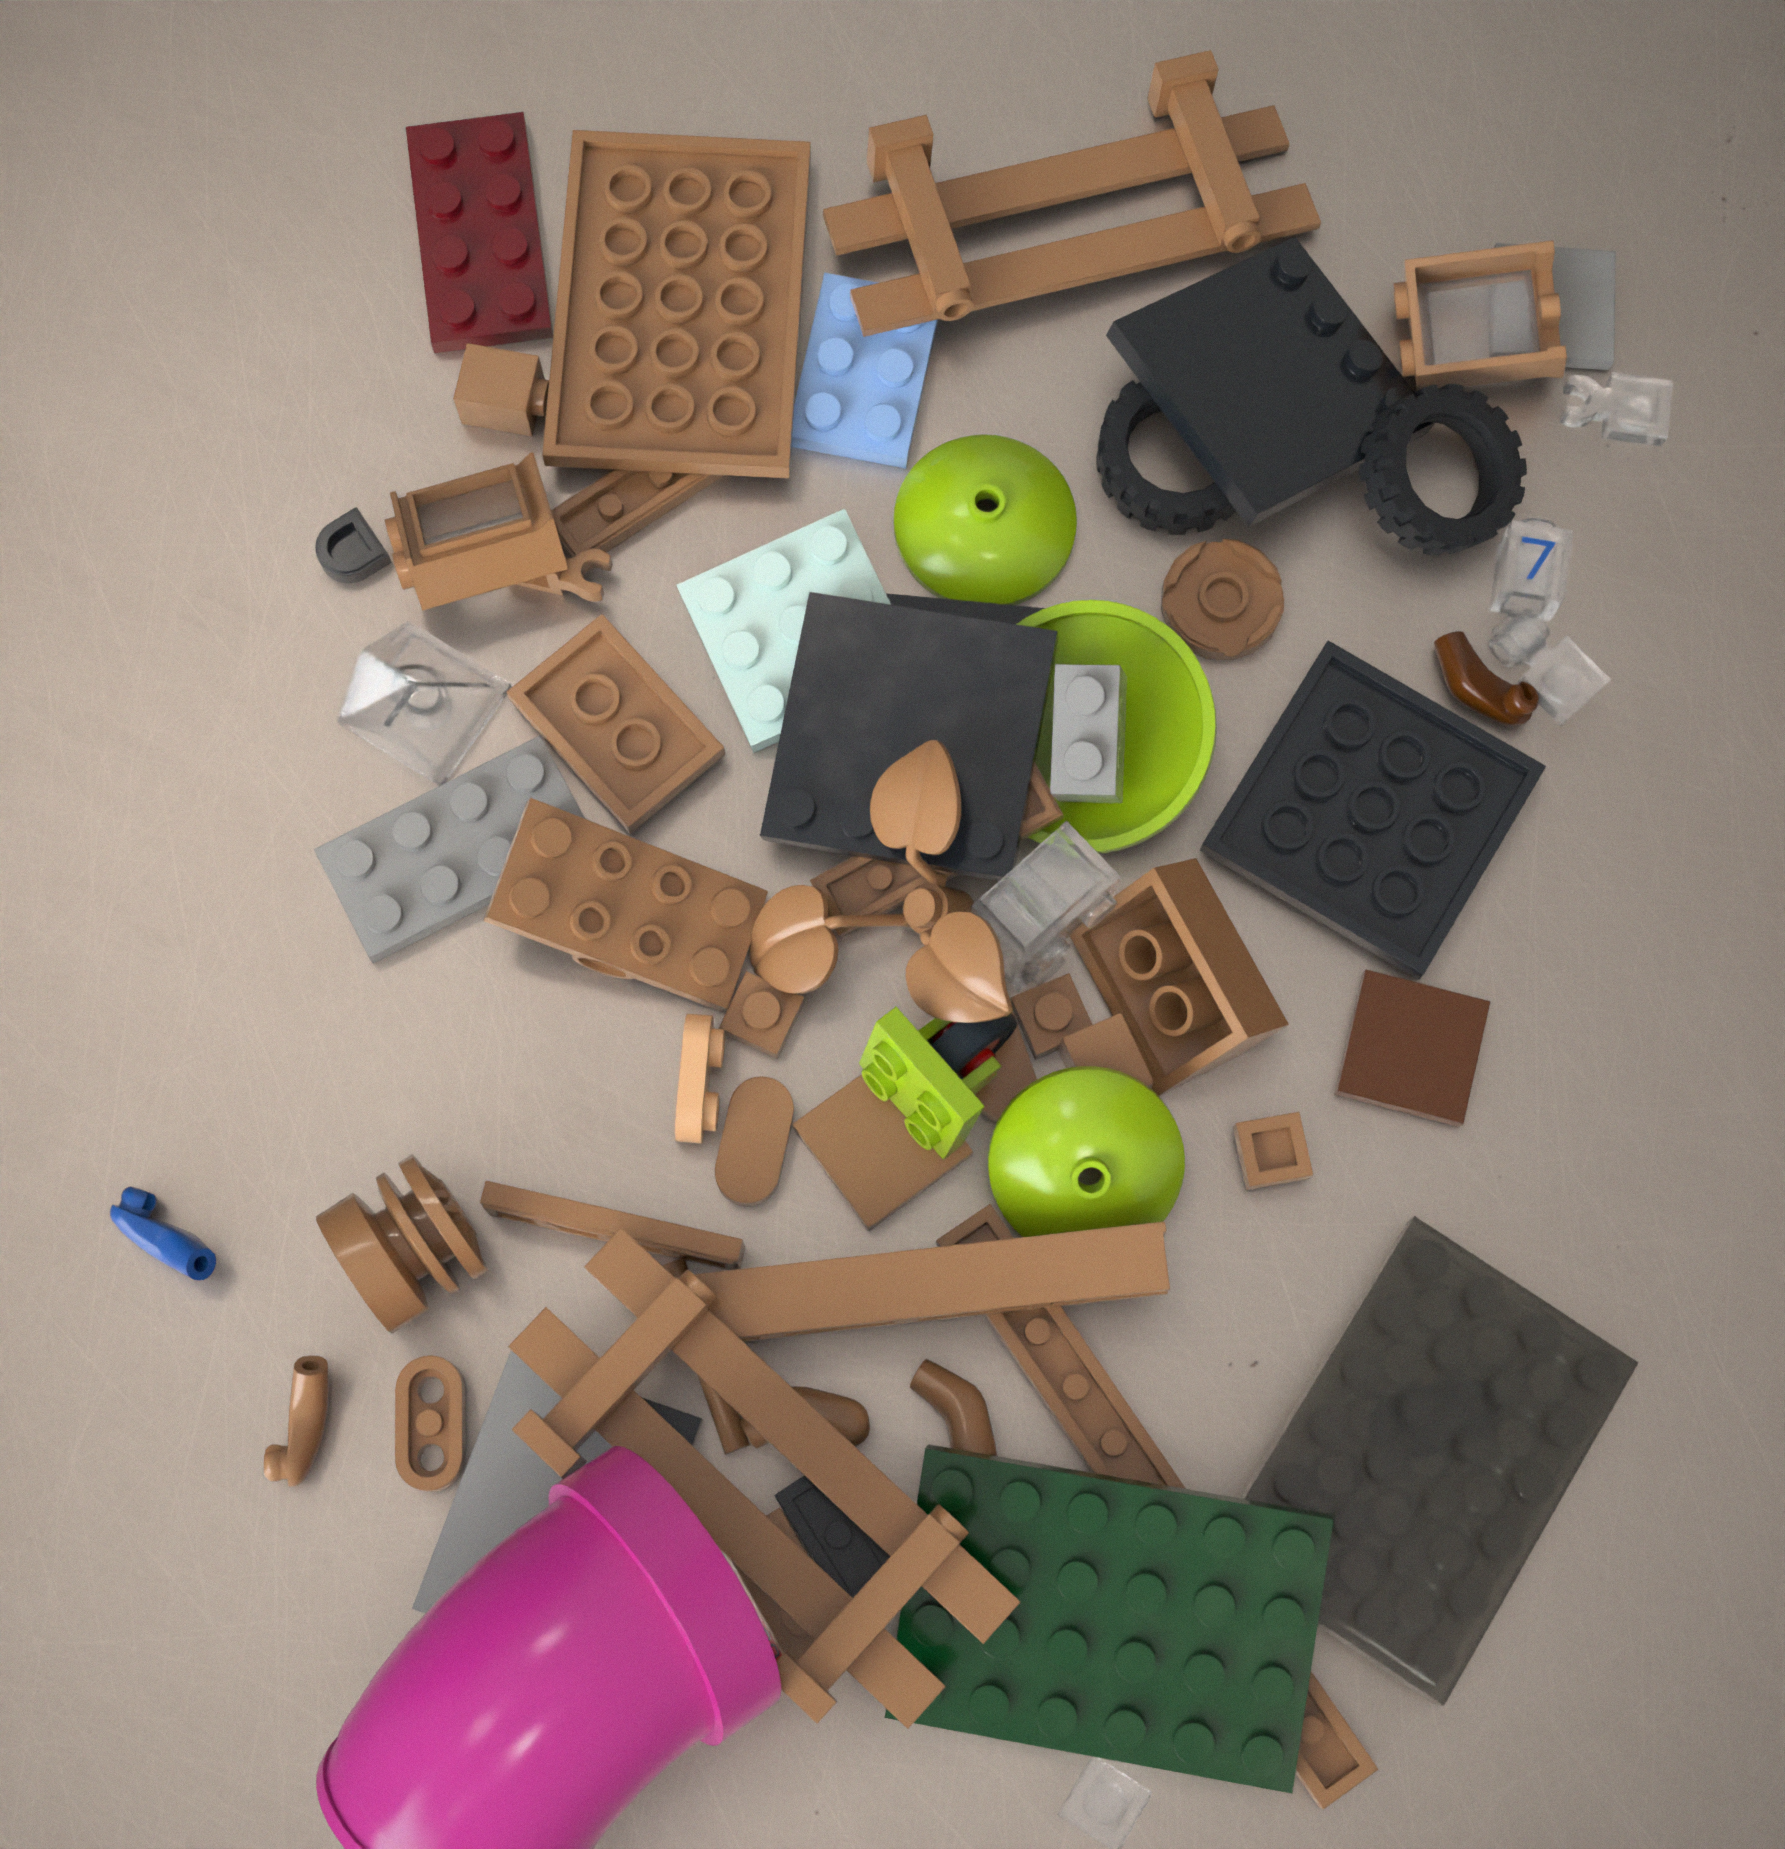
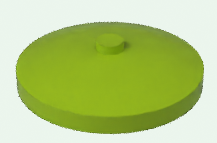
M1078 600L1061 603L1042 609L1017 623L1016 625L1058 631L1059 639L1035 760L1049 789L1051 787L1055 664L1120 665L1127 676L1123 803L1059 802L1055 798L1064 818L1028 838L1055 850L1079 854H1100L1138 845L1166 829L1189 807L1200 791L1210 769L1216 746L1217 720L1214 698L1208 679L1192 650L1177 633L1156 617L1140 609L1112 601Z

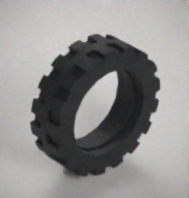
M1134 380L1130 381L1121 389L1119 398L1116 401L1112 400L1105 412L1103 424L1101 425L1098 440L1096 466L1098 473L1101 472L1103 476L1101 485L1107 497L1114 496L1118 502L1117 509L1129 519L1133 515L1141 520V527L1155 532L1157 527L1169 529L1168 534L1185 535L1187 529L1197 528L1199 533L1213 528L1215 521L1220 518L1226 521L1236 510L1215 482L1205 489L1186 493L1164 490L1144 479L1133 465L1128 451L1130 434L1138 423L1154 413L1162 412V410L1141 382L1136 384Z
M1437 384L1430 385L1388 406L1389 410L1379 414L1371 424L1374 431L1364 438L1361 447V453L1366 454L1365 462L1359 465L1360 482L1366 481L1368 493L1364 494V499L1369 510L1375 508L1380 516V519L1377 521L1379 526L1387 534L1394 532L1399 536L1398 543L1411 550L1417 547L1423 548V554L1440 555L1445 552H1449V554L1457 553L1492 539L1498 534L1497 530L1506 527L1516 515L1512 509L1523 500L1525 487L1520 486L1521 477L1527 475L1526 458L1520 459L1518 447L1522 446V442L1517 430L1511 432L1506 424V421L1509 419L1507 414L1499 406L1492 408L1486 403L1489 397L1477 390L1469 393L1464 392L1463 385L1447 384L1441 388H1438ZM1433 422L1444 424L1458 433L1474 454L1479 471L1478 495L1471 511L1465 517L1455 519L1441 516L1425 506L1412 488L1406 469L1407 444L1414 429L1421 423Z

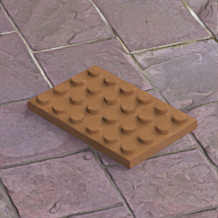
M589 130L572 131L542 452L545 466L790 479L811 142Z

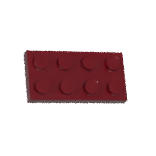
M524 112L407 126L406 136L430 339L434 353L465 350L467 343L488 347L553 338Z

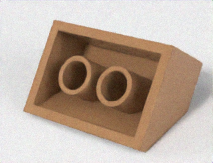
M1197 858L1154 867L1067 930L1112 1015L1114 1016L1122 1012L1153 1079L1154 1084L1152 1088L1158 1096L1164 1095L1244 1054L1289 1025Z

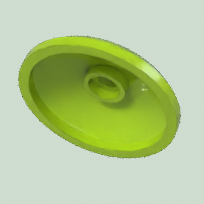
M982 434L960 437L941 444L929 451L912 467L899 489L894 507L893 524L896 546L903 563L915 580L931 594L942 599L1018 605L1044 591L1064 569L1074 545L1077 516L1074 498L1069 485L1058 468L1046 456L1021 441L1004 436ZM981 499H991L998 507L992 512H983L977 508L976 503Z
M1078 1066L1044 1075L1022 1089L1010 1101L993 1130L988 1152V1171L992 1192L1002 1214L1021 1236L1031 1237L1163 1222L1174 1207L1182 1187L1185 1172V1153L1182 1137L1173 1115L1163 1100L1151 1088L1121 1071L1097 1066ZM1093 1167L1102 1172L1100 1180L1095 1184L1085 1185L1078 1180L1079 1174L1086 1168Z

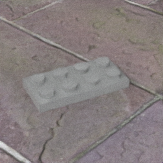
M541 735L314 849L373 964L489 905L525 805L530 798L585 819Z

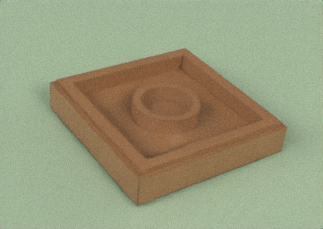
M861 1074L794 1122L792 1126L867 1230L870 1231L973 1156V1151L965 1141L962 1146L943 1160L933 1148L930 1150L922 1148L906 1129L904 1124L906 1117L890 1099L887 1101L879 1099L869 1089Z

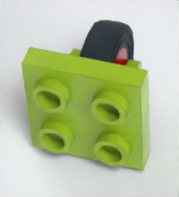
M895 1006L876 1021L859 1062V1065L863 1068L861 1072L862 1077L869 1089L882 1101L890 1099L906 1117L904 1124L912 1138L926 1150L933 1148L945 1160L963 1145L982 1112L984 1105L975 1094L997 1076L996 1072L1002 1065L995 1059V1053L1013 1034L1017 1027V1021L1012 1014L999 1019L978 1023H959L934 1018L917 1030Z

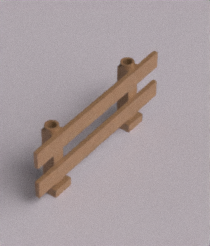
M1209 50L1155 63L1147 100L1154 118L1170 115L1174 128L935 183L930 170L934 134L927 114L869 127L867 166L872 181L874 183L888 180L892 193L823 209V218L835 254L837 256L908 239L920 273L850 289V299L863 337L937 319L953 321L966 316L971 311L1224 251L1240 253L1251 249L1258 243L1319 229L1321 220L1306 183L1251 195L1238 163L1288 151L1290 143L1275 105L1220 117L1212 96L1219 71L1212 51ZM1189 173L1193 174L1205 205L1204 207L966 263L962 261L951 230L957 227Z
M620 1228L584 1268L637 1317L636 1321L599 1358L561 1320L545 1307L508 1347L562 1399L544 1418L530 1409L511 1430L563 1479L588 1462L577 1450L595 1431L612 1447H625L642 1457L681 1496L708 1531L719 1549L815 1640L797 1661L787 1652H784L776 1661L781 1679V1690L818 1724L837 1702L828 1690L847 1670L891 1714L909 1729L946 1686L885 1629V1626L922 1586L984 1644L1017 1607L1020 1601L959 1545L969 1532L949 1512L938 1504L927 1515L708 1309V1306L717 1296L698 1277L687 1269L679 1279L675 1278L625 1230ZM671 1350L890 1556L854 1598L839 1586L634 1391Z

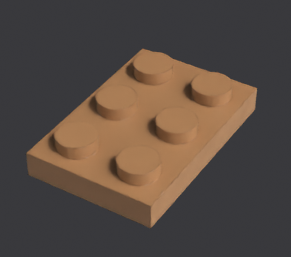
M603 614L599 615L506 692L512 704L629 834L633 833L725 755L724 746Z

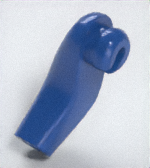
M132 1186L125 1188L121 1194L119 1206L112 1204L110 1209L111 1220L118 1229L142 1250L178 1272L194 1280L208 1278L216 1266L215 1254L193 1233L150 1217L158 1203L154 1194Z

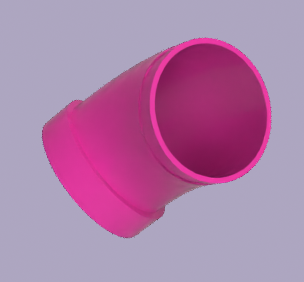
M613 1446L553 1485L549 1491V1506L518 1527L477 1561L433 1604L405 1635L376 1672L342 1724L338 1737L335 1738L325 1752L316 1775L318 1801L329 1827L345 1849H594L600 1839L633 1800L688 1749L699 1741L711 1746L719 1745L775 1705L781 1696V1679L778 1665L766 1632L749 1597L723 1553L697 1516L675 1489L648 1462L625 1447Z

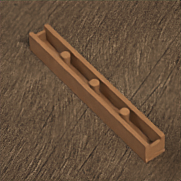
M1165 1222L694 1274L717 1296L708 1306V1309L743 1342L1167 1295L1168 1290H1170L1164 1236L1166 1234Z

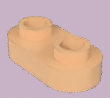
M686 1014L676 1104V1142L702 1144L705 1131L716 1132L720 1095L716 1092H709L711 1067L722 1068L725 1029L714 1028L713 1015Z

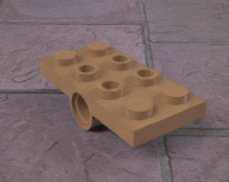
M530 798L525 805L483 921L569 953L574 961L593 971L619 979L630 980L634 978L723 1012L729 1007L752 940L751 933L754 923L763 908L768 891Z

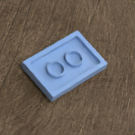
M824 272L794 404L792 447L906 469L939 319L863 337L850 299V289L878 282Z

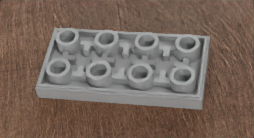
M510 1351L413 1604L412 1609L426 1613L477 1561L518 1527L548 1507L551 1487L563 1479L511 1430L530 1409L544 1418L562 1399L512 1351ZM595 1431L577 1452L590 1462L612 1446Z

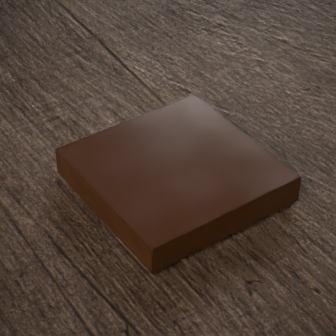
M1365 969L1360 980L1334 1095L1460 1127L1464 1124L1491 1001Z

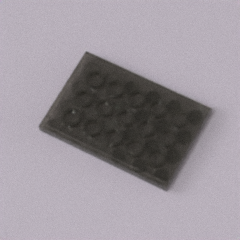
M1414 1216L1407 1221L1241 1496V1499L1333 1514L1334 1521L1318 1627L1434 1705L1444 1706L1639 1362Z

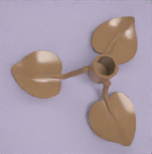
M930 740L887 768L878 779L870 802L871 823L880 842L887 847L895 849L906 847L907 861L927 880V883L919 885L907 895L903 905V913L835 915L828 918L826 896L817 887L794 885L776 893L760 911L752 929V940L750 943V962L754 968V973L776 989L792 994H803L821 987L829 979L836 966L839 951L837 939L831 931L832 929L839 927L903 926L912 928L915 932L919 933L920 940L924 944V947L916 951L909 959L905 977L908 991L913 1001L925 1013L946 1021L978 1023L999 1019L1013 1012L1005 982L1003 953L994 929L983 917L976 914L975 903L971 896L963 890L945 887L946 875L935 872L920 855V852L931 855L945 852L956 837L961 819V795L954 763L941 741Z

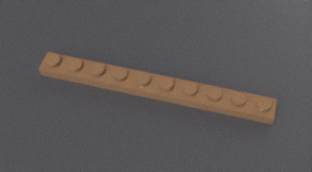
M989 1204L938 1238L936 1245L942 1247L1013 1239L1014 1237L992 1205ZM1061 1306L985 1315L1092 1473L1186 1489ZM1311 1671L1296 1775L1317 1806L1325 1809L1379 1769Z

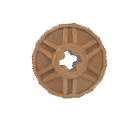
M413 1154L398 1163L403 1175L412 1188L405 1195L401 1194L386 1173L376 1177L379 1193L386 1206L379 1212L374 1213L361 1198L351 1193L316 1216V1222L346 1275L376 1318L392 1334L429 1310L426 1295L419 1282L423 1277L430 1274L450 1294L460 1290L459 1284L447 1264L452 1258L457 1257L474 1280L489 1271L480 1253L476 1238L477 1233L445 1183L424 1168Z

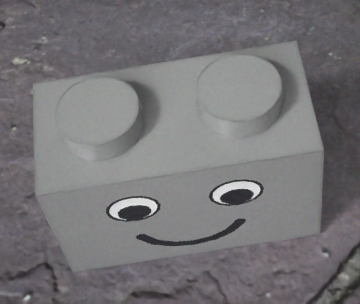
M1055 664L1050 794L1059 802L1123 803L1127 676L1120 665Z

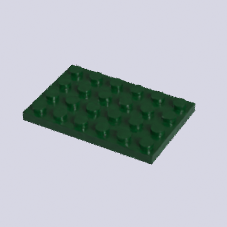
M930 1444L926 1446L917 1505L927 1515L938 1504L949 1512L969 1532L959 1545L1010 1591L1020 1603L984 1644L922 1586L902 1607L896 1640L946 1686L914 1722L915 1724L1293 1793L1334 1521L1333 1514ZM886 1709L884 1718L898 1720Z

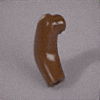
M1451 632L1434 641V647L1449 692L1456 700L1476 713L1505 726H1520L1530 720L1532 712L1537 709L1539 704L1538 693L1531 684L1522 681L1518 685H1512L1496 676L1481 661L1464 632Z

